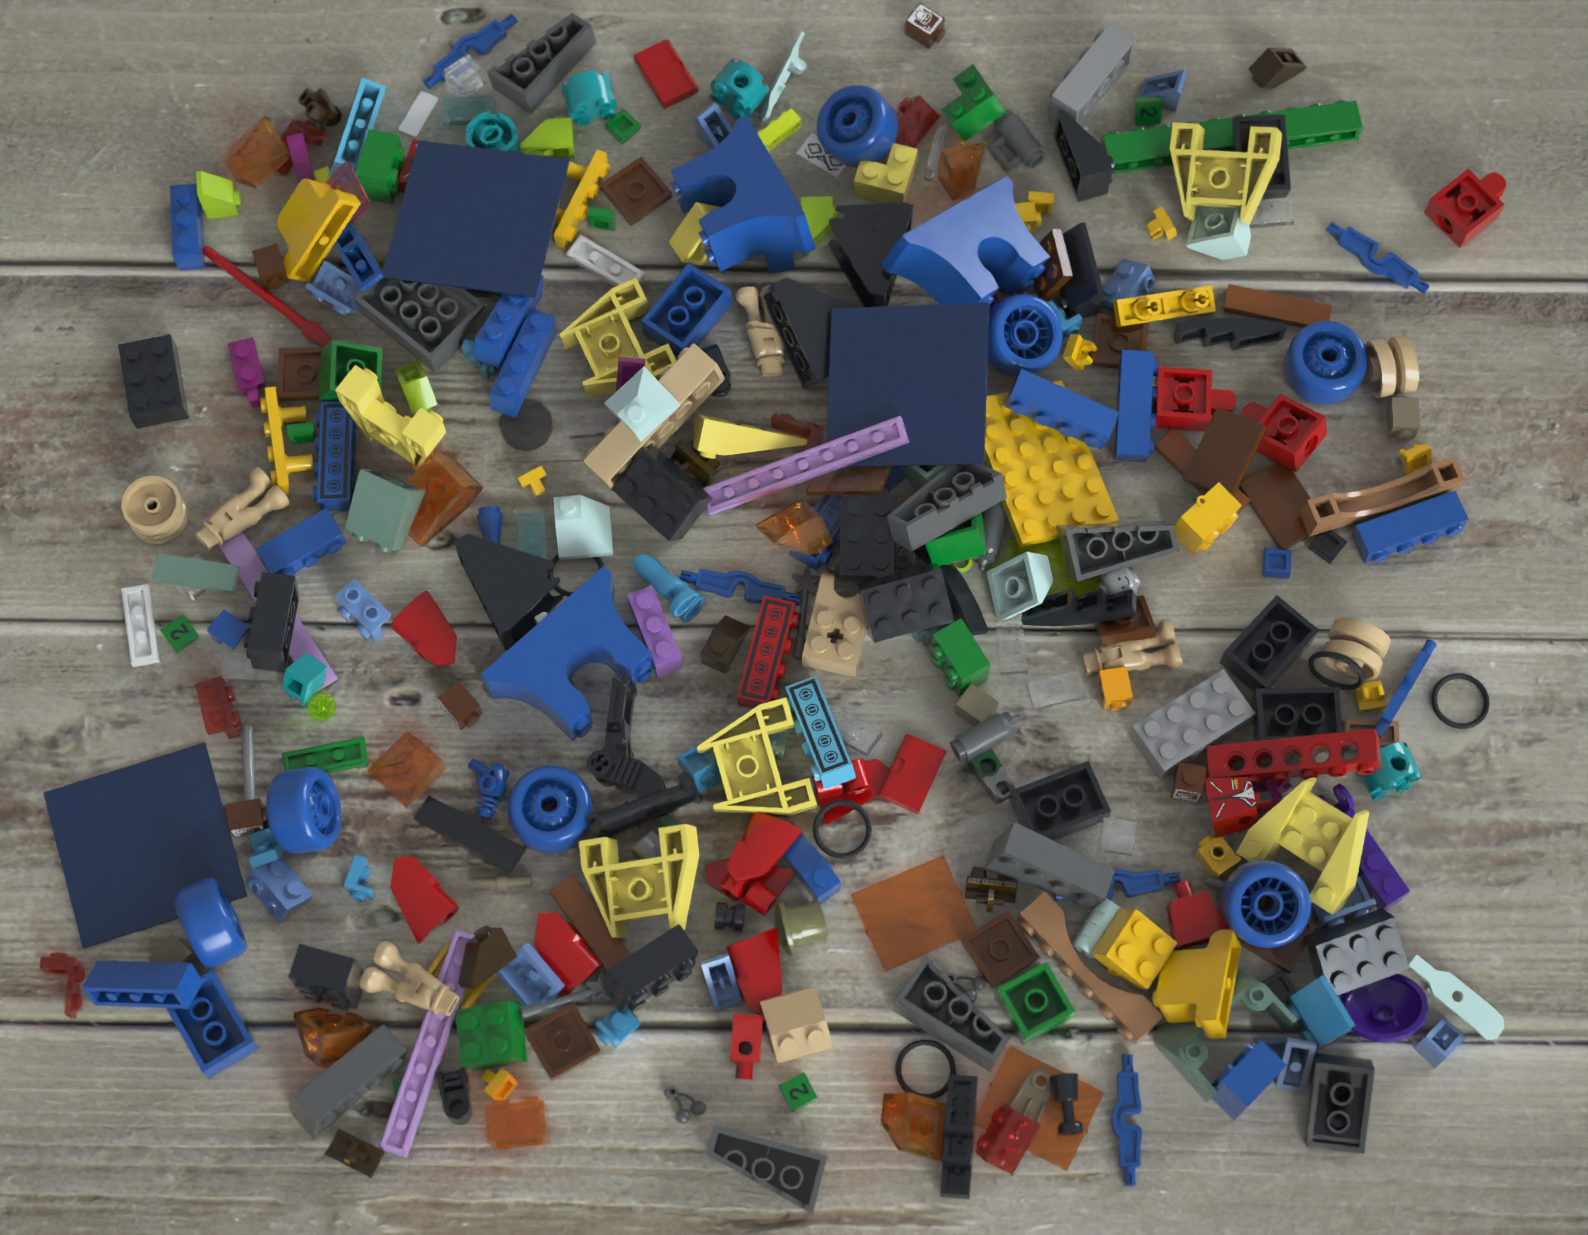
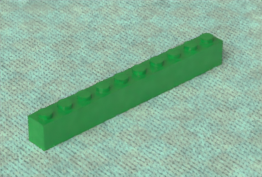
M1340 100L1334 104H1313L1305 108L1289 107L1283 111L1272 112L1267 110L1254 115H1236H1285L1288 150L1355 141L1359 139L1363 129L1357 101ZM1216 117L1203 122H1185L1199 124L1205 129L1202 150L1232 152V118L1222 119ZM1165 124L1158 128H1137L1130 132L1121 133L1114 131L1103 135L1102 145L1107 155L1112 156L1115 170L1112 171V174L1173 166L1170 152L1172 126Z

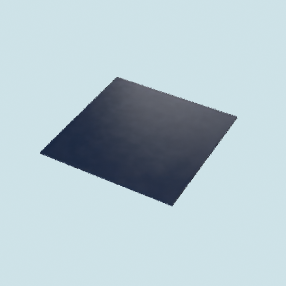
M419 140L384 266L383 278L536 298L570 160Z
M989 302L832 309L827 442L897 416L902 417L910 442L845 467L984 464Z
M206 743L44 792L83 949L178 919L173 900L175 894L182 888L204 878H215L222 886L230 902L248 897Z

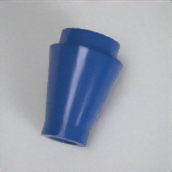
M480 507L478 509L479 514L476 517L483 539L500 544L503 513L500 512V507Z

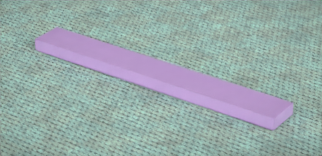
M901 416L894 417L702 488L713 497L706 506L709 515L717 514L908 444L910 442Z
M209 517L204 519L203 522H207ZM241 532L235 537L223 541V544L218 546L230 564L239 566L238 576L256 603L257 598L254 597L255 582L261 580L262 572H269L244 533ZM296 615L289 652L290 657L295 662L306 652L328 666L324 685L315 692L317 693L338 680V678Z
M455 929L438 980L444 985L451 987V992L459 995V1001L449 1016L441 1012L435 1014L431 1010L426 1011L378 1147L383 1151L405 1158L408 1157L456 1019L455 1010H459L466 988L460 987L458 980L466 943L475 937L472 934Z

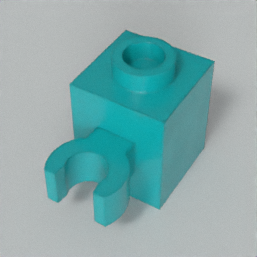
M305 652L285 670L282 689L289 693L291 700L296 697L302 701L301 706L304 707L312 700V695L324 685L328 666Z

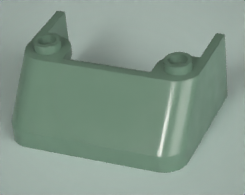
M1237 969L1231 1007L1240 1000L1251 1011L1260 1012L1266 1010L1283 1030L1287 1032L1297 1021V1018L1266 985ZM1165 1021L1155 1032L1154 1043L1156 1047L1206 1102L1210 1101L1217 1093V1090L1198 1070L1208 1058V1048L1198 1037L1204 1032L1203 1028H1198L1195 1022L1170 1023Z

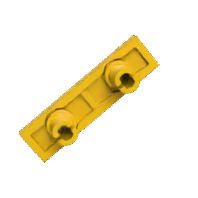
M597 149L587 167L569 162L566 177L577 180L580 183L568 207L565 210L560 208L557 210L554 222L558 224L554 232L556 247L565 250L568 243L574 241L580 220L584 221L587 216L590 200H594L598 194V184L601 178H606L609 172L610 164L608 163L607 152Z
M1212 285L1113 301L1117 327L1216 311Z
M266 387L265 397L260 398L262 414L267 413L268 422H263L265 438H270L271 446H267L268 462L274 463V470L270 471L272 487L274 485L278 486L285 495H289V472L312 471L313 459L312 454L287 456L284 452L281 427H283V424L306 422L305 405L281 408L280 405L278 406L276 387Z

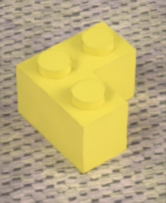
M894 143L886 165L869 160L860 161L854 179L853 195L881 203L905 202L917 165L918 149Z
M696 202L676 229L669 243L683 263L703 265L707 259L705 249L708 246L704 247L698 232L702 231L699 219L712 210L721 207Z

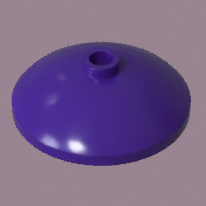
M1395 974L1343 993L1340 999L1355 1024L1351 1031L1372 1041L1393 1042L1405 1039L1422 1027L1428 1014V1001L1422 988L1412 979L1401 974Z

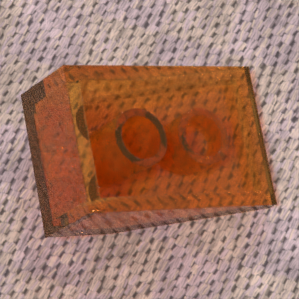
M433 450L408 482L426 491L408 535L420 547H424L462 514L483 490L484 487L449 453Z

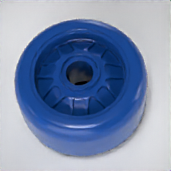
M851 85L836 91L825 101L818 114L816 130L819 142L826 152L839 163L848 167L858 168L860 161L878 162L887 155L897 137L898 120L893 107L876 90L863 85Z
M1018 294L1002 299L989 308L988 363L993 368L1003 374L1017 376L1021 369L1035 373L1043 370L1055 360L1062 345L1063 330L1059 316L1049 303L1034 295Z
M1320 321L1309 324L1294 336L1289 345L1284 361L1286 380L1292 390L1308 402L1319 405L1337 404L1349 398L1361 384L1367 369V350L1358 334L1344 324L1333 321Z
M542 766L524 774L516 782L510 793L508 815L512 828L522 843L537 852L556 854L574 848L579 844V841L586 837L592 822L586 819L588 814L594 813L589 789L577 774L564 767ZM549 803L557 804L556 809L552 812L544 811L543 807Z
M318 767L286 770L274 777L267 792L266 810L271 833L278 845L285 851L293 854L321 851L333 845L340 832L342 812L339 794L332 778L323 769Z
M1261 859L1243 864L1229 876L1222 891L1221 908L1226 923L1242 940L1257 947L1275 948L1291 942L1304 930L1311 913V898L1305 882L1294 870L1280 862ZM1263 895H1269V906L1265 909H1259L1257 905L1259 898Z
M204 878L182 888L175 894L173 898L174 906L182 928L195 954L205 967L215 968L244 954L247 949V943L238 916L222 886L215 878Z

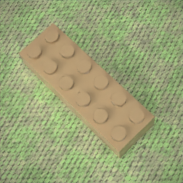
M693 343L690 348H684L678 355L676 363L672 367L665 368L659 376V382L680 403V406L641 442L620 421L616 426H611L605 432L604 439L598 446L594 445L587 451L583 461L584 464L609 490L614 486L641 447L656 446L660 449L725 380L718 364L696 344Z

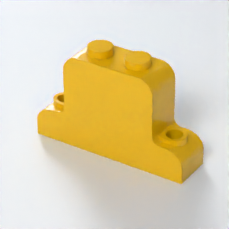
M306 178L300 181L277 218V227L289 246V250L283 260L287 278L309 283L361 203L356 195L333 190L326 183Z
M1233 930L1216 931L1210 937L1209 944L1204 949L1171 952L1157 974V990L1153 992L1154 1006L1160 1008L1166 1021L1170 1023L1195 1022L1198 1028H1203L1208 1038L1221 1039L1226 1037L1241 953V945Z

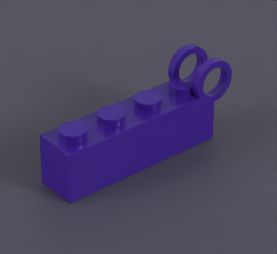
M1338 783L1333 787V792L1338 800V803L1333 805V807L1353 819L1356 814L1353 810L1355 806L1353 798L1348 790ZM1323 795L1317 796L1323 801L1330 804V802ZM1366 828L1357 877L1361 876L1370 899H1375L1377 903L1375 905L1376 908L1387 910L1403 900L1410 890Z

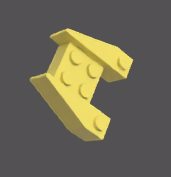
M1173 122L1170 152L1184 216L1188 220L1194 221L1196 206L1241 208L1240 220L1246 225H1250L1279 161L1282 133L1276 127L1250 126L1248 153L1202 150L1205 129L1199 124Z
M637 278L613 287L559 334L565 350L577 344L580 345L593 372L594 377L582 382L587 397L609 395L616 392L618 357L645 359V368L658 381L662 371L676 363V358L669 344L644 354L633 333L629 321L647 314L650 310Z
M355 365L335 389L339 401L369 441L376 440L411 463L413 469L418 471L446 433L442 417L434 411L427 412L422 408L418 410L413 418L407 415L402 417L396 413V409L391 404L384 401L377 381L378 377L367 368L362 370Z
M786 697L758 705L697 746L698 754L714 751L727 801L714 804V812L747 814L759 812L768 815L789 816L816 808L817 804L809 778L782 785L768 735L794 727Z
M1312 777L1301 782L1248 830L1236 853L1250 862L1261 859L1273 860L1280 846L1289 850L1322 872L1310 893L1311 902L1333 914L1344 907L1356 885L1369 811L1365 809L1358 812L1352 819L1311 793L1317 781V778Z
M681 824L658 828L661 857L619 863L617 840L601 837L579 841L582 871L612 938L628 939L626 922L668 916L670 929L680 924L683 930H685L699 859L696 827Z

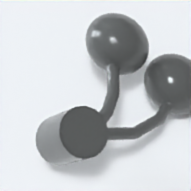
M953 973L947 974L951 979V983L960 987L963 993L972 1000L971 1003L977 999L976 990L984 989L987 984L983 976L972 978L970 976L956 977ZM958 979L973 980L972 986L974 989L969 988L965 990L956 981Z
M670 1086L664 1091L667 1099L675 1098L679 1104V1110L676 1113V1120L679 1123L688 1122L691 1118V1113L688 1109H682V1104L677 1095L685 1096L693 1102L691 1112L694 1115H702L706 1111L704 1102L695 1101L685 1093H678V1089L675 1086Z

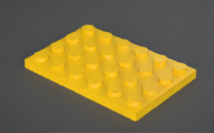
M1062 380L1053 382L1065 388ZM1009 392L987 396L985 462L987 467L1002 473L1007 498L1001 502L1019 548L1058 539L1056 525L1117 523L1119 521L1089 446L1076 438L1065 436L1056 429L1040 425L1035 420L1024 415H1018L1012 412L1011 409L1004 407Z

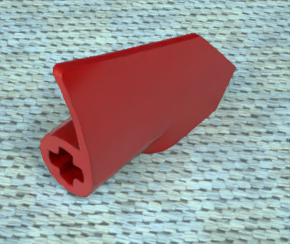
M424 591L394 618L391 623V629L406 640L414 652L429 663L431 661L437 667L454 664L457 635L430 593Z
M876 758L864 761V759L851 760L856 778L828 789H824L821 780L815 781L812 774L820 808L834 800H849L860 806L878 797V793L890 768ZM844 805L832 807L823 815L825 824L830 825L855 809Z
M759 812L752 813L742 840L739 839L736 842L726 867L727 871L736 883L766 875L799 838L802 830L776 817Z
M414 856L395 858L390 889L417 943L421 944L439 923L445 924L457 913L459 906Z
M730 857L706 865L707 884L731 900L742 901L763 916L770 911L793 876L792 870L773 866L764 876L736 883L726 868Z
M558 912L539 913L534 945L540 957L565 985L558 993L559 997L571 994L582 981L592 977L603 966V963L583 942L584 938L572 924L566 922Z
M772 928L725 947L736 974L737 985L749 1012L763 1016L760 1001L780 996L783 992L777 928Z

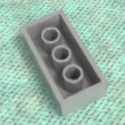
M1110 23L1105 30L1100 29L1094 38V44L1090 48L1086 47L1083 50L1077 65H1071L1064 76V81L1061 84L1057 83L1051 90L1049 95L1051 101L1047 107L1049 110L1048 121L1055 125L1057 112L1063 109L1082 126L1131 65L1136 38L1113 23Z
M1222 669L1133 725L1129 736L1158 778L1162 780L1176 770L1179 762L1187 764L1206 752L1207 746L1217 745L1249 725L1256 713L1226 671Z

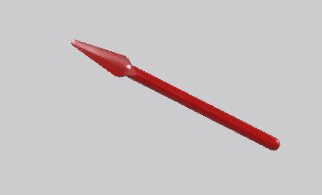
M203 247V255L300 327L306 338L323 347L333 340L317 322L306 320L211 247Z

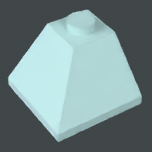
M1196 206L1195 220L1191 223L1187 247L1221 260L1247 256L1251 233L1249 225L1240 220L1241 208Z
M645 367L639 370L604 403L640 442L680 406V403Z
M582 495L553 497L559 560L613 555L609 506Z
M1025 552L987 571L997 622L1008 620L1043 602L1053 583L1048 556Z

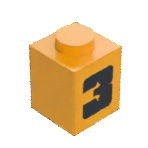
M1127 666L1100 670L1097 676V683L1103 710L1111 709L1112 712H1118L1127 709V706L1131 705L1133 699Z

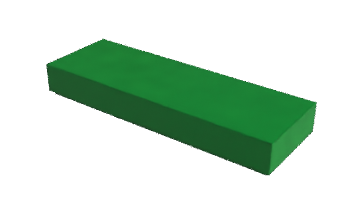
M364 737L282 753L284 771L303 767H318L329 774L369 765Z

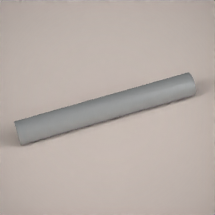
M253 725L242 726L244 801L256 799Z

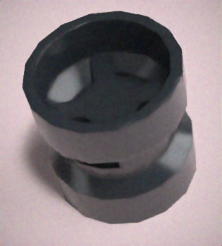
M717 901L714 930H724L726 925H728L734 932H743L746 905L737 903L728 908L726 902Z

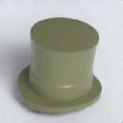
M818 900L785 908L782 902L776 905L774 926L778 929L779 943L788 955H794V948L827 941L825 917Z

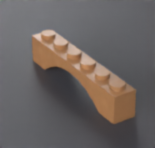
M1452 457L1429 464L1404 477L1376 487L1348 493H1330L1309 499L1299 513L1308 535L1312 536L1410 507L1452 491L1457 492L1466 480L1456 458Z
M1045 891L1019 914L1018 920L1020 921L1019 927L1027 936L1031 937L1033 935L1040 943L1038 945L1040 950L1049 958L1053 956L1059 963L1058 968L1067 978L1072 977L1079 984L1077 988L1081 994L1088 1000L1092 998L1099 1005L1097 1009L1106 1020L1112 1019L1119 1027L1117 1031L1126 1041L1132 1040L1136 1045L1161 1022L1164 1016L1144 995L1128 993L1114 988L1100 980L1087 969L1077 956L1069 940L1065 926L1064 911Z

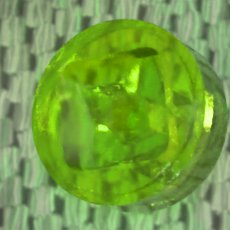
M318 693L308 703L309 714L318 721L330 719L335 714L337 708L335 699L328 693Z

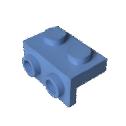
M1123 259L1103 287L1104 294L1101 305L1114 308V300L1148 295L1156 284V279L1149 265Z
M324 260L314 282L307 283L305 288L312 292L311 296L324 303L327 300L333 304L332 309L343 315H347V313L358 314L353 297L360 289L352 275L330 261Z
M352 579L334 596L339 607L337 612L347 622L350 619L357 624L355 629L363 638L367 640L370 637L377 643L384 636L380 627L391 617V614L358 581Z
M282 856L278 860L253 868L246 881L250 892L258 897L265 906L266 912L279 924L286 919L288 913L310 902L313 897Z
M1359 876L1352 893L1341 910L1330 914L1313 902H1311V909L1319 928L1345 922L1344 919L1353 916L1356 918L1370 913L1377 903L1375 899H1370L1362 878Z
M530 943L521 946L516 953L517 957L496 972L522 1006L539 1001L544 1003L553 1000L565 986Z

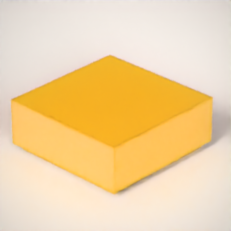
M1029 191L1027 202H1035L1036 211L1051 214L1055 193Z

